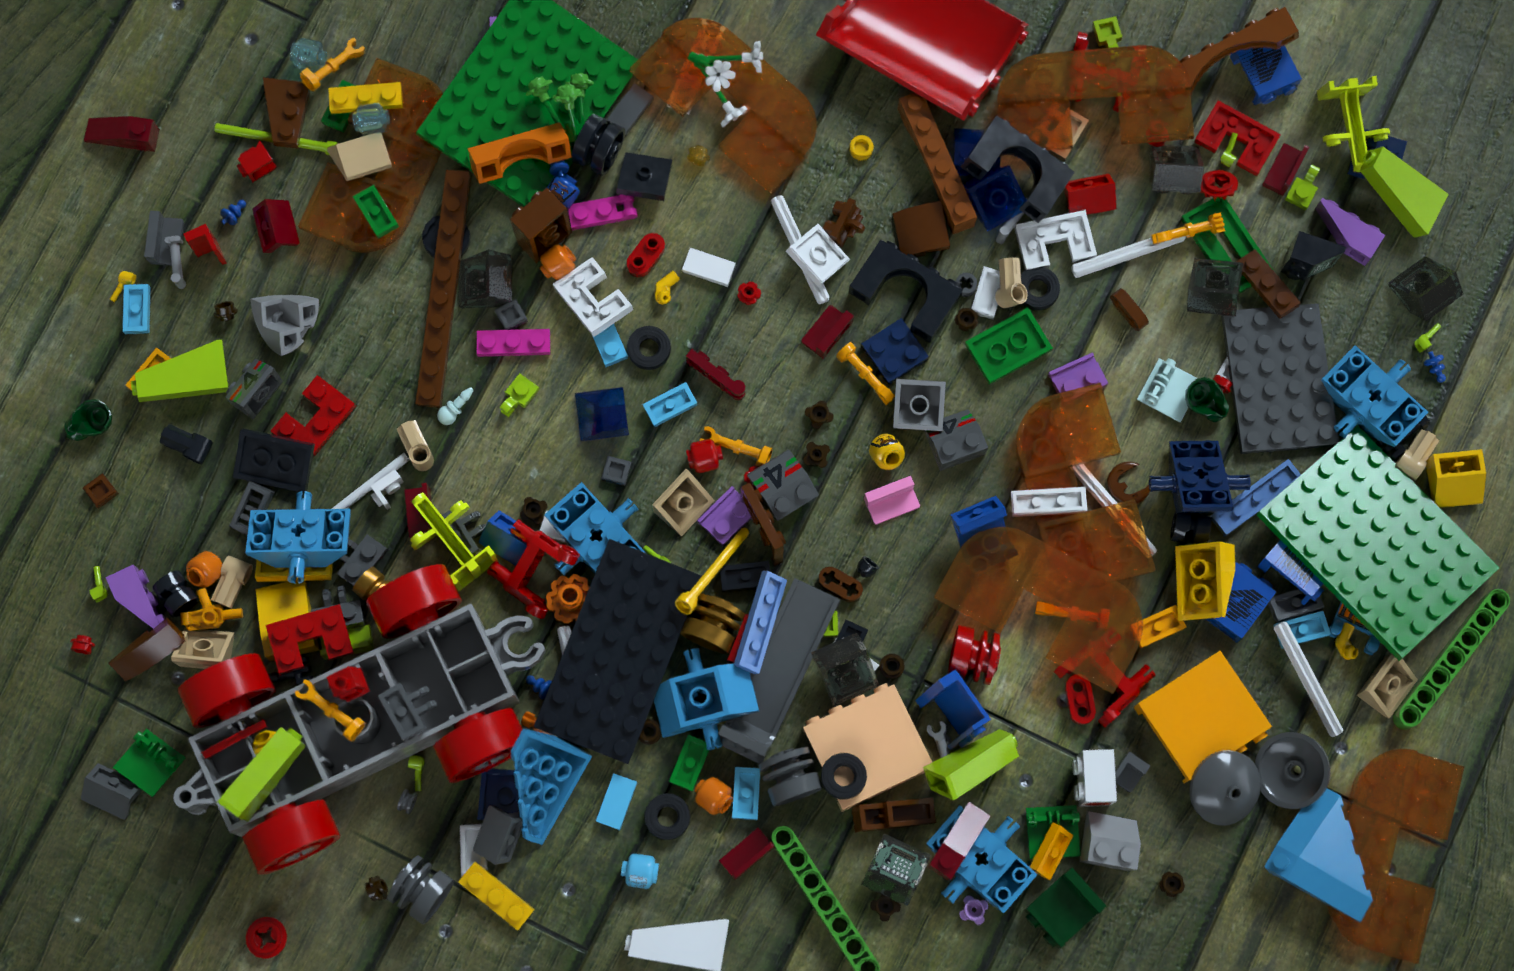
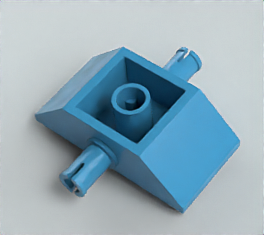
M1354 346L1321 379L1327 392L1332 396L1333 403L1346 414L1333 427L1336 433L1343 426L1345 427L1339 436L1346 438L1355 426L1358 425L1370 437L1395 447L1423 419L1428 411L1397 384L1411 371V367L1408 364L1401 371L1399 370L1406 363L1405 361L1399 359L1385 373L1357 346Z
M581 482L544 514L565 542L580 554L576 564L580 561L584 562L594 574L597 571L609 539L646 553L623 528L622 523L639 510L635 504L632 505V501L629 498L613 513L611 511L608 512ZM593 532L596 534L601 533L600 542L598 540L591 541ZM563 561L554 563L555 567L558 570L560 569L564 576L575 566Z
M302 491L296 494V509L250 510L246 555L275 568H289L288 581L296 584V577H298V584L304 582L305 567H327L346 555L348 550L351 510L311 509L312 494L304 491V498H302Z
M693 648L691 652L689 650L683 652L689 673L661 683L654 698V704L663 738L701 728L703 729L707 750H713L715 747L720 748L723 746L717 727L720 722L759 712V707L750 672L734 666V664L717 665L703 669L699 648ZM702 694L707 696L704 703L698 702V700L702 699Z
M960 805L926 843L934 854H936L964 810ZM1007 816L994 833L989 832L983 827L957 869L956 877L941 892L946 898L952 890L954 891L948 898L949 902L954 904L963 891L969 887L999 911L1005 913L1037 876L1036 872L1006 847L1005 843L1020 828L1018 823L1015 822L1007 829L1013 821L1011 817ZM975 854L979 856L983 854L986 857V865L980 864L978 866L975 863L977 861Z

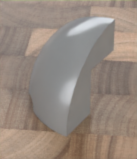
M272 295L250 299L254 320L262 338L280 356L298 348L304 342L302 337L308 328H313L319 309L318 298L301 295Z

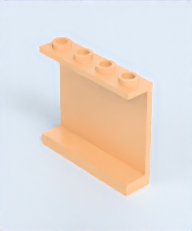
M887 683L873 689L874 694L865 697L864 694L859 695L851 700V705L845 708L842 705H838L828 711V716L820 719L818 715L805 722L806 726L803 727L802 731L804 735H807L822 768L831 756L838 753L855 755L863 762L866 768L867 781L863 790L851 799H837L841 812L925 773L923 767L932 763L894 684L889 687ZM841 766L835 770L834 780L841 786H848L854 780V773L849 767Z

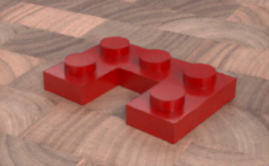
M1218 100L1194 142L1215 153L1225 135L1231 137L1232 132L1237 133L1236 140L1245 144L1246 148L1236 166L1257 177L1281 134Z
M318 375L302 392L305 398L320 408L304 427L288 413H285L270 430L276 436L315 444L313 458L356 407L354 402Z
M340 604L265 625L279 675L304 668L298 643L323 637L329 661L354 654Z

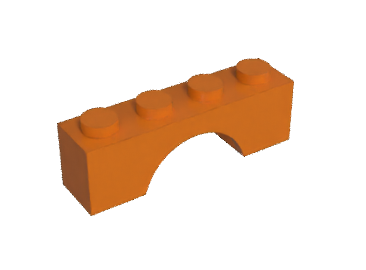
M560 122L468 148L471 168L479 184L502 178L505 169L510 164L522 159H539L551 164L572 158L569 138Z

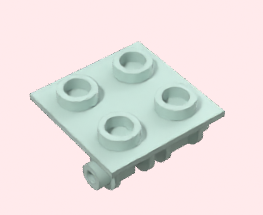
M1159 358L1137 400L1181 422L1188 409L1185 401V391L1191 382L1197 378L1175 367L1176 362L1168 358L1164 361Z

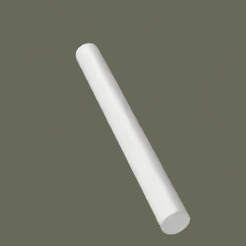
M402 453L331 509H348L372 490V484L394 469L397 471L410 461L405 453Z

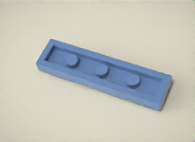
M1289 459L1253 484L1250 490H1245L1232 500L1233 511L1213 513L1211 515L1213 523L1224 537L1257 514L1301 474Z
M762 571L734 662V666L752 674L760 673L787 583L786 579L770 571Z

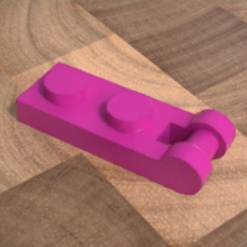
M618 195L572 204L568 209L572 230L637 218V209L633 207L634 196ZM624 205V210L617 212L616 206Z

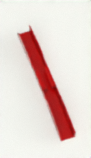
M262 720L201 753L207 759L228 746L267 727V725Z

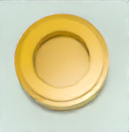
M858 135L851 140L849 151L853 158L862 161L872 155L874 145L869 137Z

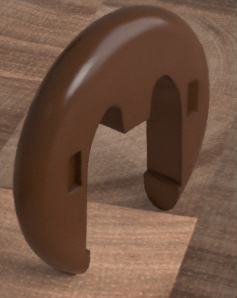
M1122 462L1110 471L1107 479L1108 489L1112 497L1118 502L1133 505L1142 502L1149 495V485L1133 494H1125L1124 490L1128 486L1125 482L1118 483L1117 481L1120 475L1140 464Z

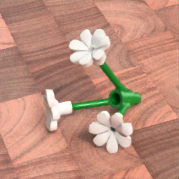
M760 41L754 42V49L750 53H742V55L705 56L703 54L698 55L695 52H691L688 55V60L693 62L694 66L700 69L706 77V85L712 86V89L723 103L722 107L727 114L721 122L722 128L731 120L735 121L739 116L748 112V108L745 105L741 108H734L730 101L727 102L720 90L721 86L725 89L730 86L728 79L735 78V72L729 70L731 63L728 61L742 60V62H752L756 72L762 73L760 60H763V52H760Z

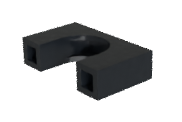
M996 116L982 133L960 167L980 181L998 157L1012 155L1022 159L1032 171L1033 187L1019 210L1039 223L1049 213L1073 176L1074 171L1066 163L1053 157L1047 149L1031 141L1026 134L1020 133L1012 127L1007 120Z
M880 239L850 284L849 294L870 305L887 280L896 276H907L915 279L924 288L926 302L912 322L910 330L920 338L931 343L961 298L963 289L960 288L956 281L952 279L947 280L940 276V273L931 266L925 267L920 264L919 260L912 254L906 255L899 251L898 246L890 241L885 242Z

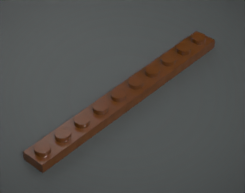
M446 170L416 396L417 406L442 407L472 176L470 171Z

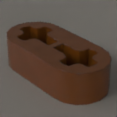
M1120 288L1110 295L1113 305L1134 330L1140 331L1149 324L1146 315L1124 289Z
M825 567L820 571L818 581L824 590L849 603L856 602L861 598L863 588L861 583L855 578L834 567ZM833 573L834 580L838 581L839 585L834 582H830L829 585L826 584L823 575ZM842 584L847 587L855 585V591L858 594H852L851 597L848 596L847 590L841 587Z

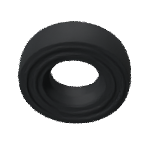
M1039 267L1026 270L1021 274V283L1025 286L1028 293L1027 300L1023 303L1025 307L1031 310H1044L1056 302L1060 293V283L1057 276L1051 270ZM1034 280H1041L1047 286V293L1042 297H1035L1029 291V284Z
M643 326L635 330L629 337L627 352L634 365L644 370H654L664 365L671 353V344L667 334L660 328ZM647 339L654 340L659 346L657 353L650 357L644 356L639 350L640 344Z
M838 753L831 756L824 763L821 771V782L828 794L837 799H851L857 796L863 790L867 781V771L863 762L855 755L849 753ZM841 766L849 767L854 773V780L848 786H841L834 780V772Z
M661 794L653 798L647 805L644 817L645 824L651 834L659 839H676L687 830L690 823V811L686 802L679 796ZM664 807H671L677 812V821L670 827L662 826L657 819L658 812Z

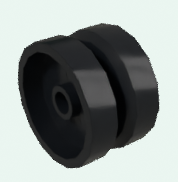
M592 114L584 123L572 151V162L581 166H586L590 163L591 171L604 176L610 170L619 154L625 138V128L615 123L607 126L605 118Z

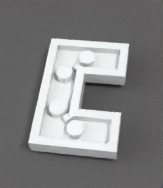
M1085 210L1044 218L1039 223L1030 221L1015 224L1014 229L1025 271L1039 267L1049 268L1050 262L1045 245L1067 240L1072 263L1097 256Z
M591 257L553 283V286L591 335L595 337L633 311V307L619 289L600 302L594 298L589 290L605 280L607 276L593 257Z

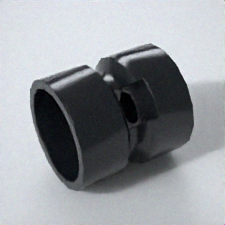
M1175 511L1171 525L1170 541L1186 543L1189 540L1191 545L1208 543L1212 517L1198 513L1192 516L1191 513H1176Z
M179 570L166 574L152 587L157 597L161 601H165L164 607L173 618L180 616L181 612H188L199 602V598L191 587H186L188 582Z

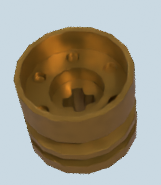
M700 594L697 603L701 606L697 605L693 611L699 616V619L687 617L680 634L709 650L728 654L734 637L726 629L739 630L740 625L734 620L743 621L745 613L724 599Z

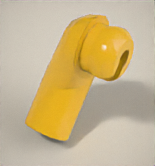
M673 270L655 285V299L659 304L670 302V287L680 280Z
M1344 622L1341 633L1335 640V645L1341 657L1346 660L1355 659L1358 656V649L1350 641L1355 627Z

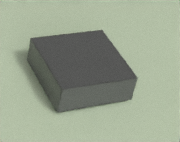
M516 299L495 309V313L505 330H512L528 322Z
M608 456L601 480L625 487L632 462Z

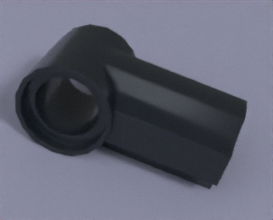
M168 424L163 429L159 441L162 445L182 453L184 457L200 465L203 464L213 445V442L197 433L191 434L171 424Z

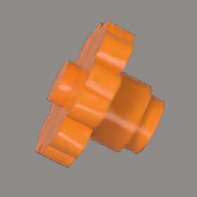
M573 574L568 579L562 575L551 583L552 591L546 595L547 608L550 612H555L554 616L558 622L570 625L574 620H577L590 588L588 587L589 582L587 578Z

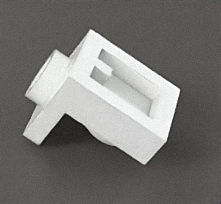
M394 469L371 485L374 491L371 496L379 507L384 505L387 510L391 508L384 495L387 493L391 495L401 488L400 484L403 483V480L398 472Z

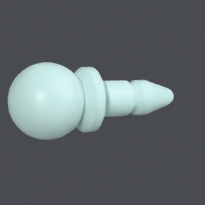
M468 388L464 390L453 402L448 401L447 406L441 407L437 413L439 422L444 425L454 423L457 415L462 412L460 408L469 400L473 389Z

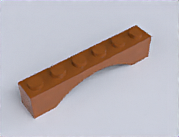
M1286 7L1280 10L1275 8L1269 11L1265 18L1247 23L1243 30L1237 33L1235 31L1228 33L1217 44L1210 43L1201 49L1202 52L1194 56L1191 54L1182 58L1180 64L1174 67L1168 66L1158 72L1159 75L1155 76L1157 84L1171 107L1190 97L1203 74L1225 56L1250 48L1279 49L1298 39L1299 30Z
M916 93L899 98L898 112L906 130L916 143L925 161L939 201L942 203L943 213L952 235L974 227L977 215L925 98Z

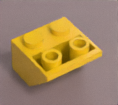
M1482 449L1433 454L1427 459L1426 469L1431 499L1439 508L1483 503L1486 469Z

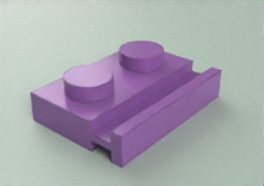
M1093 352L1048 373L1063 406L1108 385V381L1098 362H1096Z
M732 486L697 522L723 547L752 518L741 494Z

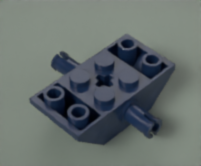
M1209 440L1169 441V476H1149L1150 492H1172L1176 513L1233 511L1234 506L1230 490H1250L1251 487L1249 474L1228 475L1225 472L1219 442Z

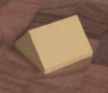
M381 131L327 147L328 153L347 181L392 168Z
M685 469L652 504L653 512L682 537L715 500L689 470Z
M184 628L182 633L184 634L185 642L174 650L171 661L180 667L206 669L228 660L232 655L234 632L204 629L188 631L187 628Z
M1390 653L1384 657L1357 696L1389 719L1418 679L1403 659L1398 661Z

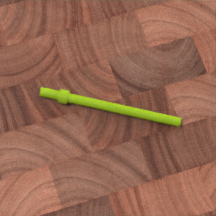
M220 123L215 125L216 133L273 143L272 133ZM300 138L299 148L322 151L326 155H330L327 147L336 145L338 142L327 141L326 143Z

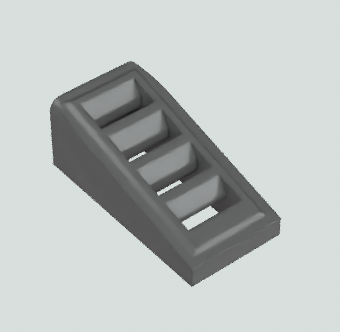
M249 482L229 527L248 535V526L239 522L240 518L249 522L250 516L244 513L245 509L248 511L267 510L275 491L259 483ZM256 491L264 495L263 498L261 499L253 495L254 492ZM251 500L260 505L256 508L248 503Z

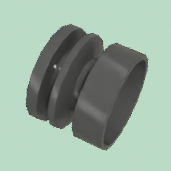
M808 747L792 748L779 752L758 765L760 772L772 770L771 773L763 776L764 782L776 780L777 784L767 790L773 807L799 800L823 788L817 772L805 774L804 769L813 764L812 759L800 760L810 754Z
M417 855L400 871L393 882L387 900L393 904L399 900L397 907L403 909L412 902L413 905L409 915L424 925L444 902L455 880L442 871H438L430 878L429 875L433 865L428 862L422 867L425 859Z

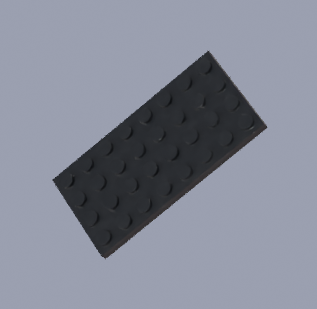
M609 539L534 728L629 764L687 617V614L677 609L675 601L681 593L690 591L702 575Z

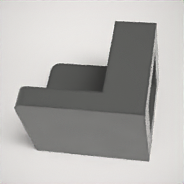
M1129 751L1115 769L1116 784L1127 792H1132L1141 777L1146 774L1150 765Z

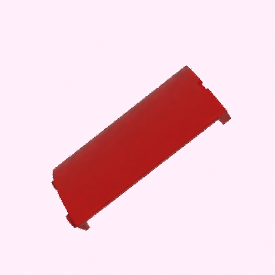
M844 0L846 2L842 7L837 5L826 14L816 36L964 121L969 116L974 117L980 107V102L990 88L995 89L1001 80L999 75L1018 43L1022 45L1029 34L1026 29L1029 24L987 0Z

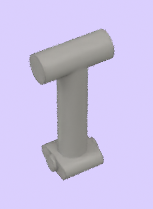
M1024 196L1019 197L1016 209L1004 226L1000 228L996 237L998 244L1005 242L1015 224L1023 216L1024 213L1019 208L1026 199Z
M178 235L166 237L164 240L170 247L173 274L171 275V280L179 289H183L186 286V282L183 279L180 246L183 245V240Z

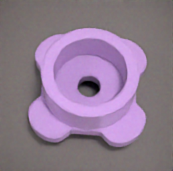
M970 895L966 896L963 900L965 905L960 912V918L962 920H972L977 925L984 922L983 915L985 910L988 909L987 901H979ZM972 908H976L975 913L972 912Z

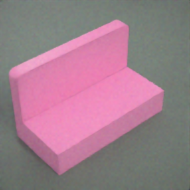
M911 476L865 493L864 501L875 525L919 509L920 504L913 490L914 482Z

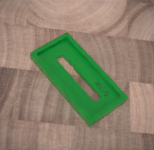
M1212 198L1181 217L1183 224H1196L1208 221L1209 215L1221 212V218H1223L1224 223L1223 227L1225 228V231L1222 233L1236 254L1239 255V258L1241 259L1256 249L1268 263L1227 199L1217 198L1214 200ZM1210 230L1196 233L1192 237L1210 265L1231 266L1232 270L1235 271L1234 263L1215 234ZM1213 269L1214 271H1217L1215 273L1230 274V269ZM1236 272V275H1239L1240 278L1238 289H1235L1233 292L1235 293L1236 291V295H1239L1252 286L1240 272Z

